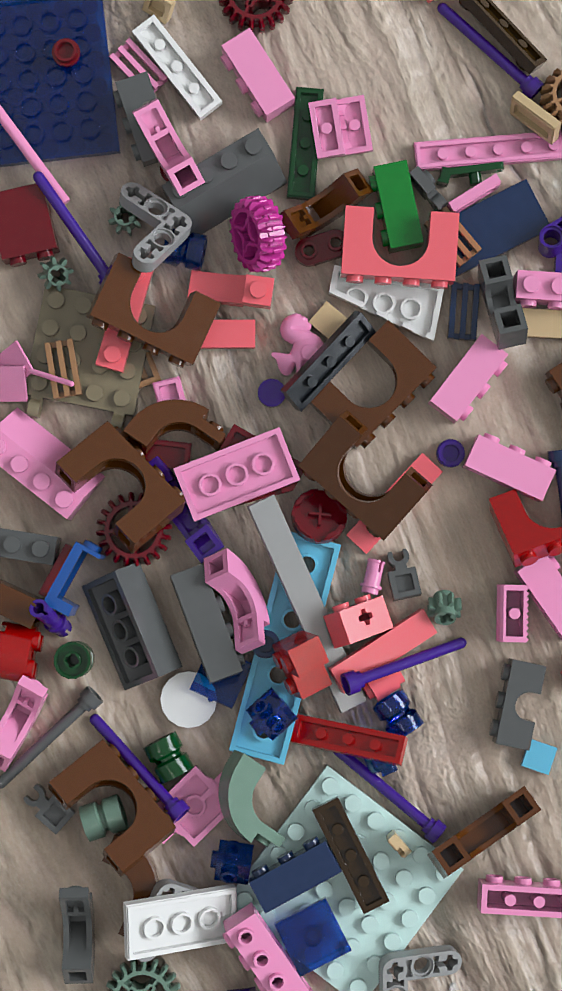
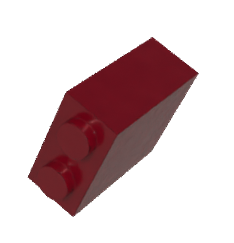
M34 183L0 191V255L2 261L6 265L10 264V267H19L27 264L26 260L37 258L38 261L49 260L51 255L54 256V254L60 253L49 201L38 185Z

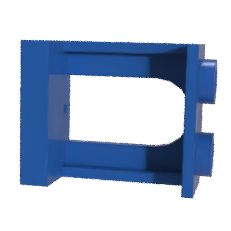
M85 540L84 543L75 542L44 599L51 608L66 616H75L80 605L64 596L88 553L98 559H106L107 556L101 553L103 548L89 540Z

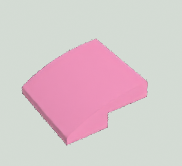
M364 95L342 99L331 98L308 103L317 159L373 152Z

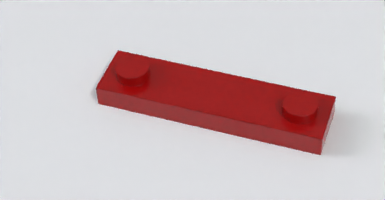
M297 714L291 737L293 744L402 766L408 738L403 735Z

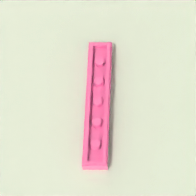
M560 130L558 139L552 145L535 132L414 142L415 168L419 166L422 171L425 169L427 171L441 170L442 167L454 168L494 162H503L504 165L562 160V130Z

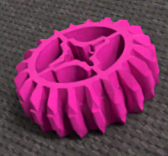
M248 196L245 199H240L238 203H235L234 209L231 211L232 219L229 220L231 224L229 232L232 235L231 242L234 245V253H237V260L242 262L244 269H248L250 272L263 273L275 269L276 266L281 265V260L285 257L284 250L287 249L285 244L287 236L284 233L286 226H283L282 223L283 216L279 215L278 206H274L272 199H267L266 196Z

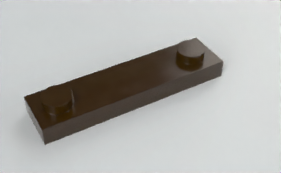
M459 0V4L465 10L470 11L516 60V64L520 69L530 75L541 68L547 61L544 55L492 0Z
M338 796L312 808L363 914L389 902V898Z

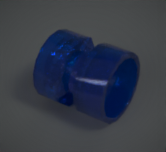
M192 232L162 263L173 266L183 263L187 269L201 271L208 235ZM165 240L163 246L168 245L169 242Z
M403 688L383 698L372 707L379 720L387 723L385 730L388 733L407 736L424 723L417 710L410 709L411 701Z

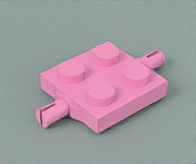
M195 765L168 791L173 798L183 799L190 807V810L179 821L174 823L176 829L171 836L175 833L184 836L194 847L224 818L218 796L221 773L213 779L206 776ZM159 800L157 804L164 810L165 805Z

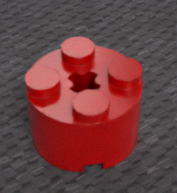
M3 621L1 625L5 628V631H0V679L19 682L22 675L30 679H36L38 663H35L36 653L42 651L44 636L41 635L38 627L29 629L18 623Z

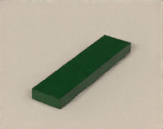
M296 87L287 199L309 200L315 196L318 159L308 103L323 100L324 89Z

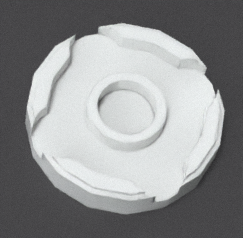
M193 671L180 672L170 678L162 689L160 699L162 711L168 720L177 726L185 728L200 726L208 721L215 711L217 703L216 689L213 684L209 685L208 679L201 673Z

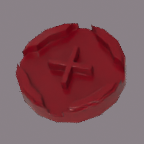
M310 489L302 493L294 503L291 513L292 526L297 534L308 542L315 544L329 543L337 539L344 531L347 523V512L345 506L338 500L328 497L323 490Z

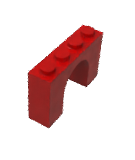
M516 489L489 498L490 513L514 567L521 565L529 566L540 558L548 555L557 556L562 553V527L547 528L533 522L528 517Z

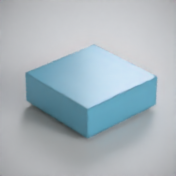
M532 739L530 751L525 750L520 765L549 775L557 747Z

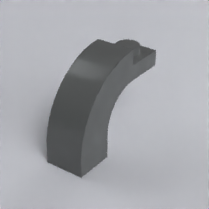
M81 886L59 888V902L63 918L62 973L64 983H94L95 922L92 892H89V887Z

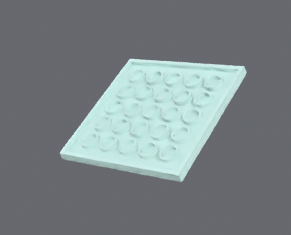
M326 765L277 832L285 837L280 848L271 843L268 847H265L236 885L237 912L252 902L283 948L337 990L373 991L379 984L380 959L387 953L403 951L464 869L460 867L443 879L427 855L436 848L330 766ZM338 796L389 898V902L363 914L342 871L265 914L249 884V878L253 876L251 872L264 864H267L268 867L278 862L277 858L287 851L298 852L304 848L302 844L317 836L319 840L325 837L312 808ZM393 829L412 850L405 858H402L387 842L386 835Z

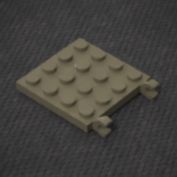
M51 286L49 289L45 288L30 363L33 369L49 373L44 343H53L58 340L64 341L72 338L82 395L54 400L51 381L31 374L26 378L28 396H31L27 407L28 416L40 418L43 400L47 399L114 412L111 425L113 427L117 426L123 431L126 415H135L140 390L139 386L146 360V351L142 349L144 345L133 340L124 373L96 366L95 363L105 331L91 325L92 320L86 317L96 294L61 288V291H58L55 286ZM144 304L138 324L149 331H152L156 306ZM63 347L68 380L73 381L68 347ZM52 349L56 376L61 377L57 349ZM58 383L59 393L64 392L63 384ZM69 386L70 391H71V390H75V387H74V386H72V387Z

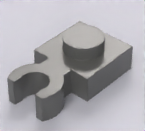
M419 166L409 172L413 187L424 200L427 199L435 211L440 212L448 202L435 189V179L426 169L422 171Z
M402 549L403 560L401 561L394 560L392 551L388 552L387 555L388 564L394 568V571L387 573L393 601L417 597L422 594L416 567L407 568L409 560L407 549Z
M36 784L33 788L38 791L39 798L33 800L30 796L26 795L23 799L27 805L37 806L40 809L35 817L53 833L57 834L76 811L72 807L65 810L54 795L49 799L46 796L44 787Z

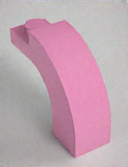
M156 98L134 110L132 114L141 128L146 141L179 196L205 183L192 156L181 143L159 100Z
M227 548L204 558L205 583L221 594L230 609L234 625L235 650L244 654L265 645L264 627L270 625L268 610L262 592L248 567L237 555Z
M22 675L17 683L11 702L0 721V770L6 772L22 746L48 696V688L44 687L39 681Z

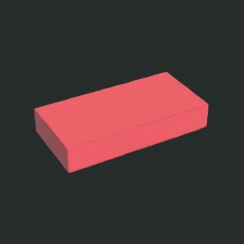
M213 320L201 349H255V320Z

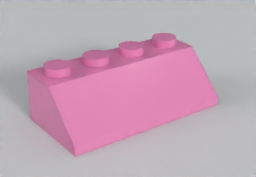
M17 407L0 422V467L64 518L71 521L105 476L102 473L97 474L74 493L55 473L56 462L71 451V449Z

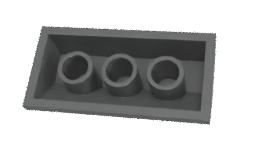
M259 128L196 165L205 183L182 196H179L170 181L161 186L169 203L191 218L192 226L189 236L193 240L232 217L231 211L234 209L235 203H238L240 199H245L248 196H267L286 185L287 181L273 151Z
M140 562L137 567L135 563L82 586L124 690L183 667Z

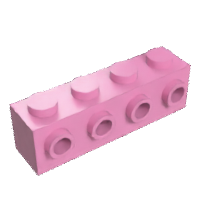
M530 270L516 271L513 275V291L516 304L521 303L523 308H536V305L548 306V309L562 310V273Z
M487 874L486 879L478 878L477 908L480 913L562 918V883H560V879L543 878V882H532V878L526 876H515L514 880H503L502 875Z
M252 902L223 921L225 928L223 937L231 949L234 947L238 949L241 954L238 956L240 962L247 971L252 969L256 975L254 981L260 991H313Z

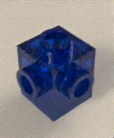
M272 687L246 709V712L253 719L249 722L251 727L260 736L265 733L272 741L298 719L287 703Z
M220 839L218 851L213 850L210 868H215L214 880L248 885L254 845Z

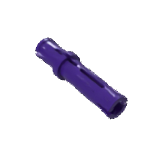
M42 599L33 601L36 604L35 607L30 604V614L43 622L44 627L49 632L55 633L60 637L69 635L65 631L71 632L72 625L64 614L53 610Z

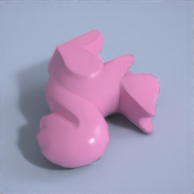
M294 313L288 315L280 326L281 337L284 341L292 344L290 354L271 353V356L276 359L280 372L285 376H289L295 367L297 373L324 344L318 335L310 332L312 324L308 322V318L301 314Z

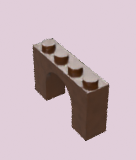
M121 253L114 255L86 315L87 318L92 320L91 325L104 331L110 328L118 332L117 337L128 343L132 344L133 340L144 345L142 348L144 351L155 356L161 353L169 357L168 362L177 367L183 368L184 365H193L221 303L198 291L190 293L178 321L171 329L166 332L149 331L138 324L133 317L130 306L131 295L141 272L133 267L131 258Z
M389 320L368 340L367 344L393 371L395 389L392 397L377 407H360L352 403L330 381L309 403L330 425L346 410L363 423L368 430L353 446L355 449L360 445L365 449L376 438L373 432L380 425L385 429L396 417L393 412L399 406L403 409L406 408L415 398L412 393L419 386L424 389L435 378L432 373L437 367Z
M346 410L336 419L298 466L303 469V474L309 480L316 481L324 488V492L328 497L338 500L345 506L346 512L351 517L362 521L370 534L377 538L380 537L384 541L433 485L411 466L391 490L384 494L368 495L358 491L347 478L345 461L349 451L368 428Z
M107 421L56 462L55 473L74 493L97 474L110 469L126 471L139 481L143 490L142 500L115 523L113 534L133 554L183 511L185 500L180 489L176 486H171L165 480L163 472L156 466L152 467L145 460L146 457L142 450L137 446L133 447L126 440L123 431L117 426L113 427Z
M102 739L49 781L48 789L65 810L69 809L91 790L102 786L118 788L130 797L135 808V820L129 829L104 848L102 854L121 877L174 833L176 826L167 814L168 810H162L156 803L158 799L149 787L143 788L138 782L139 776L130 765L125 766L119 759L121 754L112 743L108 745Z

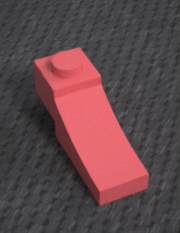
M191 270L187 298L190 293L198 291L223 305L249 306L270 310L274 278Z

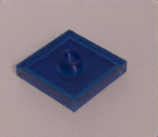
M326 897L274 923L300 977L352 951Z

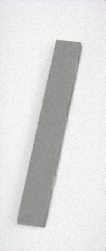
M270 495L247 506L302 630L319 636L330 661L324 665L332 682V685L328 686L339 712L343 713L367 701L362 689L360 692L350 696L342 693L328 670L329 667L347 655L343 647L334 649L323 617L328 615L275 495Z

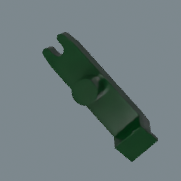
M494 162L454 168L442 167L436 185L447 187L451 178L468 176L470 186H476L482 182L481 175L503 172L504 164L503 162Z

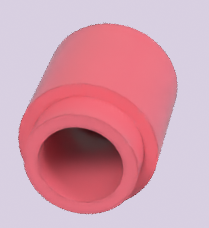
M399 671L366 683L362 689L369 700L375 698L379 702L401 688L400 684L405 682V679Z

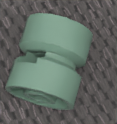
M118 794L102 799L100 805L92 802L79 807L80 819L89 842L106 837L107 831L115 834L129 829L126 812Z

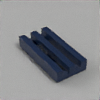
M454 282L451 285L447 339L476 340L480 284L472 285ZM457 290H462L460 330L458 334L454 333ZM468 291H473L470 334H465Z

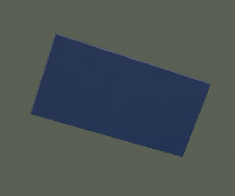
M527 179L459 212V222L482 249L460 268L456 265L455 278L478 267L479 260L500 256L538 237L542 228L549 224ZM458 232V238L469 251L473 250ZM457 247V254L462 259L464 254Z

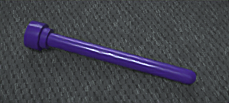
M446 3L438 5V12L519 83V88L524 95L532 100L541 91L545 83L537 76L533 78L531 75L527 76Z
M40 171L35 172L33 180L98 271V278L101 280L99 284L101 285L109 267L44 174Z
M460 637L362 673L360 671L355 672L354 670L345 672L340 675L342 687L348 696L360 692L366 683L460 650L466 646L467 642L464 638Z
M98 714L90 716V723L109 744L112 743L118 749L124 761L133 767L141 780L165 805L164 809L168 810L167 814L172 822L179 821L190 810L187 803L183 799L173 798Z
M333 752L340 760L422 827L421 831L425 833L424 837L432 844L445 831L447 826L439 819L435 820L432 817L429 819L356 757Z

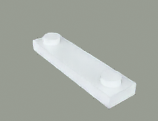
M154 14L132 31L133 36L166 75L170 83L200 121L223 104L216 92Z

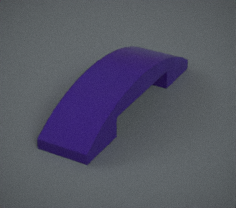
M158 456L148 462L152 467H158L163 472L165 480L171 486L179 488L182 492L177 477ZM185 500L183 511L172 521L185 537L188 547L202 564L204 563V558L217 553L225 546L207 517L194 522Z

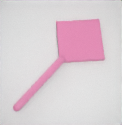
M18 340L0 353V366H25L26 378L33 374L70 387L74 386L73 381L33 369Z
M0 366V402H27L25 366Z

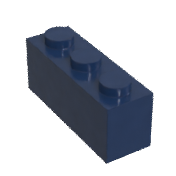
M317 836L304 842L302 844L304 848L298 852L287 851L277 858L278 862L270 867L264 864L251 872L253 876L249 878V884L265 914L342 872L325 837L320 840Z

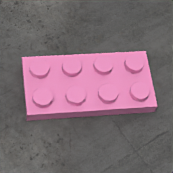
M280 427L173 468L194 522L300 481Z

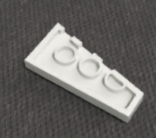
M334 265L329 289L330 295L385 321L389 320L392 324L428 341L434 342L444 289L431 288V284L420 283L419 287L403 286V282L391 281V285L374 284L375 280L363 279V283H348L346 278H340L341 266Z

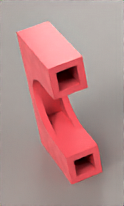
M346 205L340 278H346L348 283H363V279L375 280L374 284L391 285V281L403 282V286L419 287L420 283H428L434 289H448V285L454 284L456 276L460 213L431 211L428 223L427 248L424 255L412 264L397 266L384 261L374 248L372 240L374 207Z

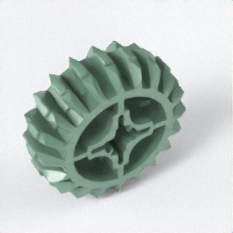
M154 958L152 965H147V962H141V965H138L137 960H130L131 968H129L126 963H121V972L114 970L112 977L115 981L108 980L106 987L112 991H120L122 986L127 991H147L149 988L150 991H155L160 982L165 991H178L181 988L180 982L171 983L176 978V973L171 972L166 975L165 973L169 966L164 964L161 969L157 968L159 960ZM137 975L151 976L145 983L129 980Z

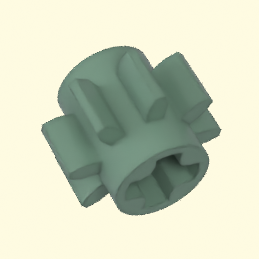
M119 202L120 206L116 209L110 207L114 218L109 219L108 222L110 225H118L116 228L118 235L123 230L132 236V230L135 227L141 228L142 226L137 221L138 217L124 209ZM128 213V223L123 222L122 214Z
M51 255L50 261L46 264L40 262L43 272L37 274L40 279H47L44 283L46 289L54 285L58 291H61V286L65 283L71 285L68 277L74 270L70 267H64L67 264V260L64 257L58 262ZM54 269L61 274L59 277L52 276L50 274L51 271Z
M440 590L433 597L428 598V617H434L436 623L450 625L455 622L456 618L461 617L462 601L461 598H455L453 592Z

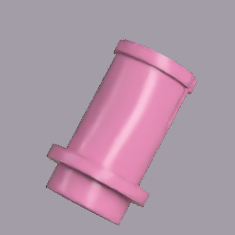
M368 558L364 581L360 583L362 587L361 592L378 595V592L382 590L380 582L385 562Z

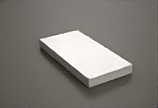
M227 884L123 902L125 958L127 961L227 943L223 937V933H225L223 921L237 912V887L234 884Z

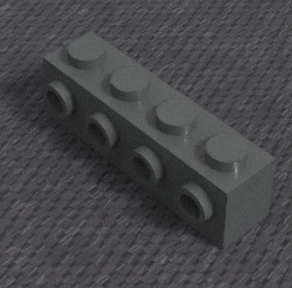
M203 564L170 575L171 583L209 685L242 673L241 666L245 665L243 654L236 651L231 640L234 638L232 625L230 622H224L221 613L225 611V607L220 595L215 597L212 587L205 583Z

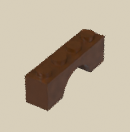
M523 786L427 855L444 879L541 811V808L526 787Z

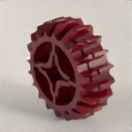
M218 0L219 6L224 7L222 10L223 16H230L229 24L233 25L239 21L238 30L242 31L245 26H248L253 33L254 27H259L261 34L265 33L266 25L271 30L275 29L274 20L282 24L284 22L282 14L288 15L290 13L288 5L293 3V0H252V2L251 0H245V9L242 11L235 4L234 0ZM259 9L268 10L262 14H254Z
M129 492V501L126 502L123 495L120 494L117 496L120 502L119 505H116L112 500L108 502V505L113 509L111 512L105 509L101 510V513L108 517L106 521L97 520V524L103 525L105 528L104 530L96 531V535H105L106 538L98 544L100 547L109 545L110 548L104 554L105 556H110L115 552L116 555L113 558V562L116 564L123 557L124 567L130 565L131 559L134 560L136 567L139 565L140 559H144L145 564L149 566L151 565L149 558L151 554L157 560L161 558L160 554L156 552L158 547L163 551H167L168 547L161 544L163 539L167 541L172 540V536L165 535L164 530H171L173 526L167 524L157 533L154 543L147 550L141 552L139 548L133 554L124 552L113 540L112 536L115 535L113 534L114 528H112L114 519L121 511L128 508L129 512L142 500L143 493L139 494L138 501H136L134 493Z

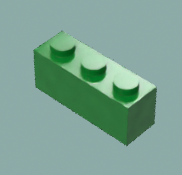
M407 160L373 166L372 175L368 176L369 185L373 192H376L378 203H374L377 220L382 219L384 230H380L382 246L388 247L389 254L422 247L424 240Z

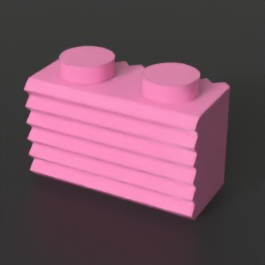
M497 584L496 641L526 643L529 640L526 637L528 635L526 631L529 629L526 626L529 623L526 620L529 617L527 615L529 612L527 609L529 606L527 603L529 600L527 598L529 587L527 585Z

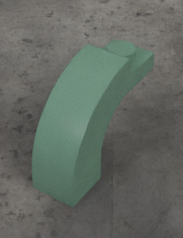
M234 750L223 768L219 781L218 796L223 817L230 828L241 838L251 843L255 839L266 847L271 843L280 848L285 837L264 824L256 816L252 804L254 788L266 768L246 754Z

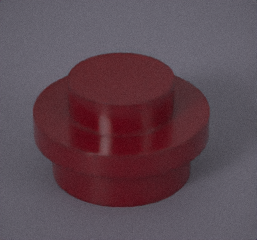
M60 39L52 48L53 59L62 67H71L80 58V48L72 39Z

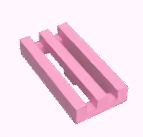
M128 38L125 41L126 43L123 46L121 45L115 54L112 53L109 56L110 60L127 78L134 76V74L119 59L122 55L139 73L146 72L128 53V50L131 49L159 78L156 82L149 75L155 93L168 81V78Z
M497 174L492 175L448 202V209L453 213L465 210L496 191L501 184V180Z

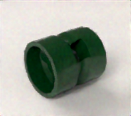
M82 641L65 643L56 650L54 655L56 671L67 679H77L86 675L95 663V655L92 648Z
M176 731L163 736L143 748L149 761L156 763L154 771L161 784L182 775L194 767L187 752H181L180 749L183 744Z

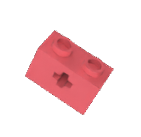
M367 594L355 598V605L350 606L349 602L333 606L334 612L323 616L334 649L353 644L394 628L383 595L371 598V595Z

